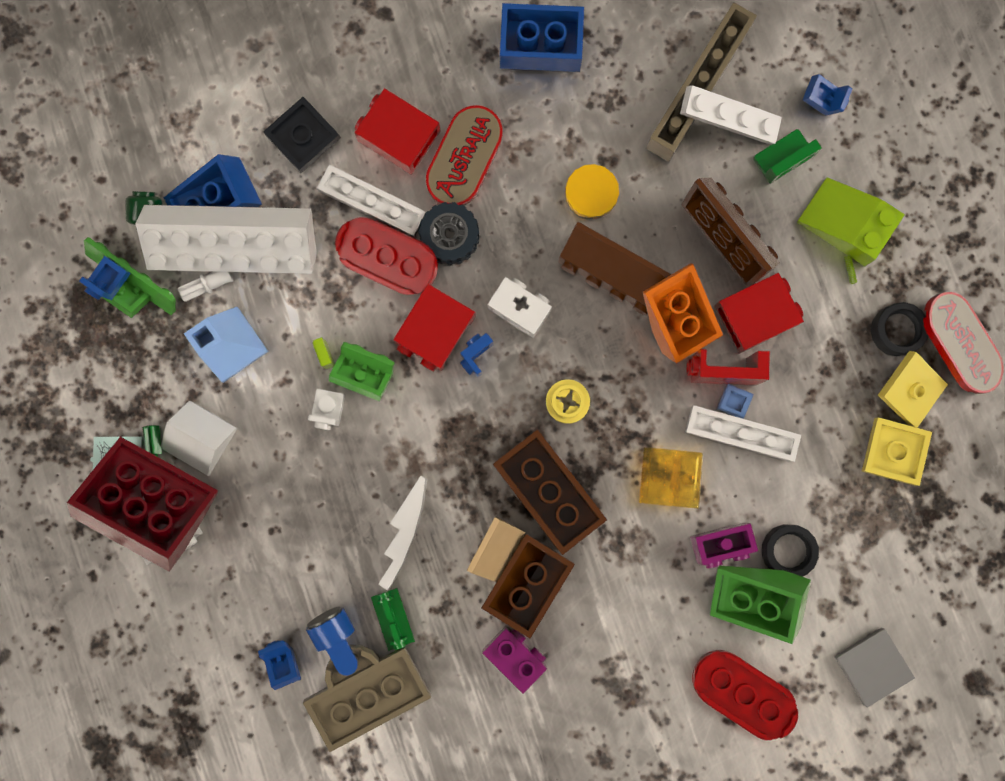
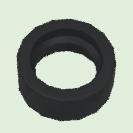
M905 302L894 303L878 312L873 319L871 326L872 340L877 348L887 355L898 357L907 355L909 351L915 352L922 348L928 339L923 318L926 315L914 304ZM893 314H904L914 324L915 335L913 340L907 345H895L888 339L885 333V322Z
M783 524L774 527L766 534L762 542V557L769 569L784 570L799 576H805L816 566L819 559V546L816 538L809 530L799 525ZM787 534L799 537L806 547L804 561L799 566L793 568L780 565L774 556L776 541Z

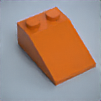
M688 264L643 291L653 335L662 354L676 364L723 336L694 264Z

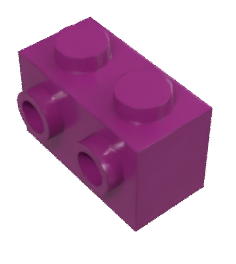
M740 523L690 536L697 564L705 565L706 568L723 565L722 560L733 558L734 562L750 558V553L758 552L751 523Z
M506 625L485 646L482 654L524 694L547 670V666L544 663L546 657L536 647H533L531 650L524 643L526 637Z

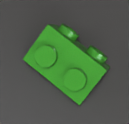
M343 342L340 356L329 375V382L380 402L393 376L394 361L385 355L374 354L364 350L357 344Z

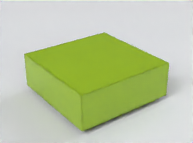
M322 337L313 340L312 344L320 365L325 369L334 367L335 363L326 340Z

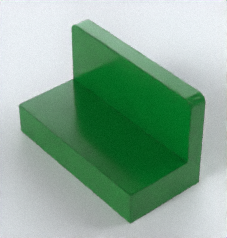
M796 129L778 140L776 144H772L756 154L753 160L769 184L813 158L822 147L817 139L808 143L800 130Z

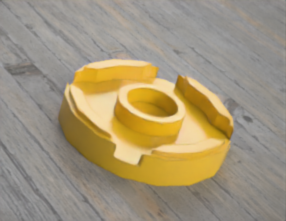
M596 164L584 165L576 169L568 178L565 187L566 201L570 209L580 217L601 218L609 214L617 203L619 196L618 181L614 174L606 167Z

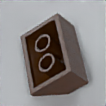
M526 534L481 609L531 639L575 564Z

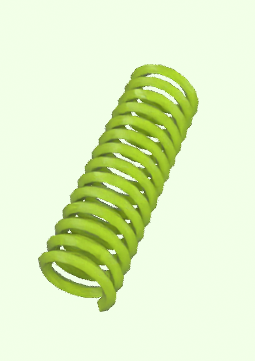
M846 256L844 260H846L847 273H850L848 274L850 275L848 279H850L851 284H855L858 281L852 256Z

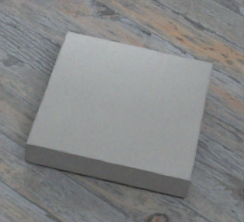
M882 627L834 656L863 705L867 708L915 679L887 631Z

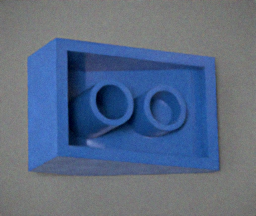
M221 154L216 155L163 197L166 204L170 206L259 207L262 205L240 157Z

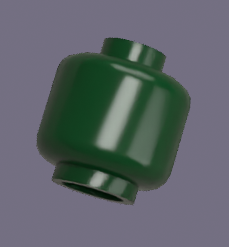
M132 191V196H128L125 200L126 221L129 224L136 225L143 206L163 205L162 199L156 197L155 192Z

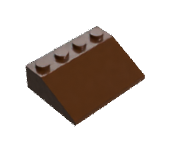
M699 178L694 182L681 205L743 283L749 287L780 264L777 260L778 255L772 247L766 246L760 239L761 234L754 225L747 223L743 218L744 213L737 204L731 203L726 196L725 188L719 182L715 183L712 178Z

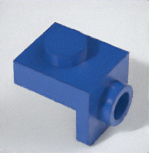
M820 74L811 77L802 100L825 116L841 113L849 103L852 88L849 85L837 87Z
M104 256L89 278L82 276L79 282L86 286L84 291L97 300H100L101 297L112 300L131 273L110 258Z
M487 333L483 336L476 334L466 343L468 347L460 353L463 358L460 364L469 375L475 373L477 377L482 375V371L475 364L474 360L494 345L493 340Z
M285 641L270 642L266 645V648L258 651L259 657L265 662L271 688L277 690L301 680L294 650Z

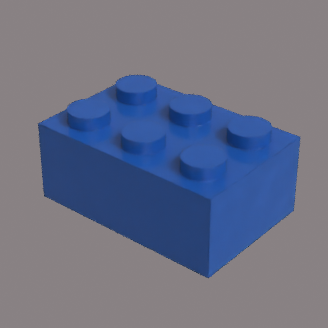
M502 3L500 69L580 72L583 51L584 7Z

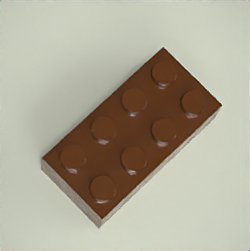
M536 430L493 463V466L562 555L607 521L606 517L539 430Z

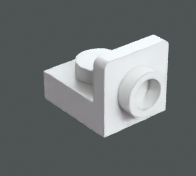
M321 389L316 390L312 415L308 416V421L315 422L314 428L331 430V426L339 427L345 394Z

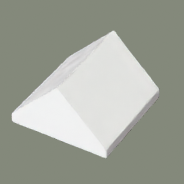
M188 401L166 423L161 449L209 476L237 428L192 401Z

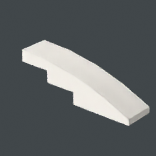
M423 476L419 477L390 523L398 528L399 531L384 553L393 559V562L378 584L386 590L392 587L402 569L417 533L424 507L427 479Z

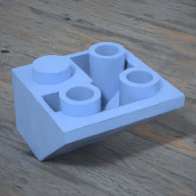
M238 307L207 317L184 333L198 356L222 383L269 352Z

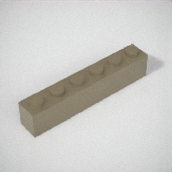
M733 2L650 137L646 147L647 150L670 162L695 121L693 118L680 114L686 86L693 85L710 92L713 91L757 17L756 14Z

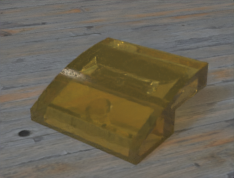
M644 447L639 503L699 509L703 453Z

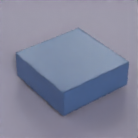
M728 383L716 410L744 419L754 394Z

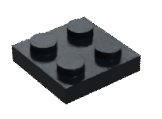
M301 97L263 131L265 136L300 173L306 170L341 138L335 129L304 97Z

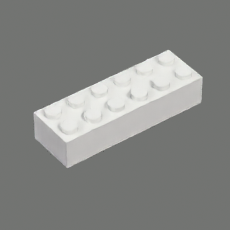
M144 205L136 221V228L147 270L312 274L317 256L311 209Z

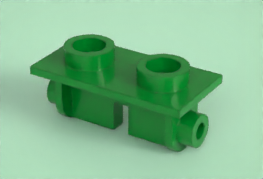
M398 588L372 596L371 600L388 651L398 650L407 644L415 642Z

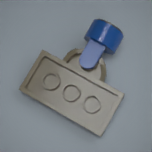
M332 608L307 624L306 631L318 652L326 650L330 660L325 671L327 687L304 699L303 705L329 752L431 698V693L406 647L395 650L379 659L373 650L363 645H349L346 638L355 631V628L344 608Z

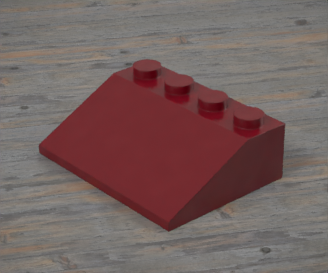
M120 436L66 503L70 517L170 572L189 545L217 496L218 490Z

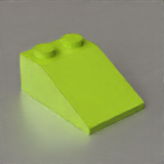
M826 177L797 223L844 254L852 256V259L865 267L876 260L905 214L880 198Z

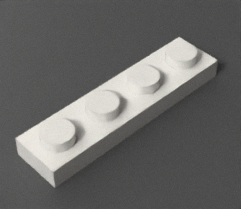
M693 85L686 86L680 112L681 115L766 144H776L782 117Z
M331 165L328 166L317 187L319 192L413 238L416 237L421 227V219L425 217V211Z
M694 405L691 407L685 433L789 462H795L801 439L800 434Z

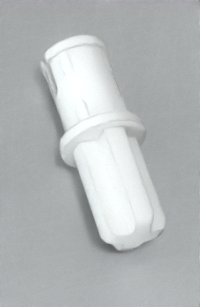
M211 272L206 275L202 273L200 278L180 286L178 292L182 300L187 302L207 292L209 294L213 293V289L234 281L231 272Z

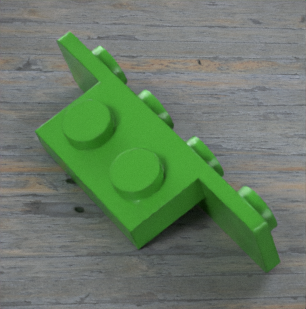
M89 237L84 240L85 255L99 264L103 257L106 256L131 273L112 300L103 299L130 318L135 316L149 301L170 315L176 311V299L168 289L160 288L152 282L148 275L133 269L124 258H118L109 252L107 247L101 242H95Z

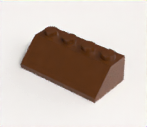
M577 222L558 261L562 264L561 268L572 275L576 273L586 278L585 282L597 289L600 286L610 291L609 295L619 302L626 300L634 305L632 308L645 316H647L648 312L643 291L672 275L580 222Z

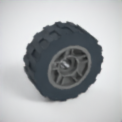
M443 202L438 206H433L430 211L424 214L425 217L420 222V241L432 249L437 263L447 264V266L461 264L462 261L468 260L472 253H475L480 239L478 222L474 218V214L468 211L464 205H458L455 202ZM448 229L449 231L455 232L454 236L452 238H446L445 230Z

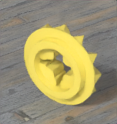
M561 380L555 383L547 393V410L550 416L560 423H575L581 420L589 410L590 397L588 391L577 381ZM571 390L573 391L572 401L576 402L575 404H578L579 407L569 406L568 410L566 409V412L563 413L564 403L560 402L556 397L566 398Z

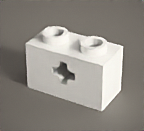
M505 277L487 304L488 310L534 338L551 312L552 306L549 305L550 301L540 293L536 292L533 295L525 290L527 286L518 279L513 278L509 280ZM515 301L517 303L525 301L527 310L522 308L520 311H517Z

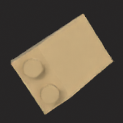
M495 516L467 571L497 582L523 540L525 531Z

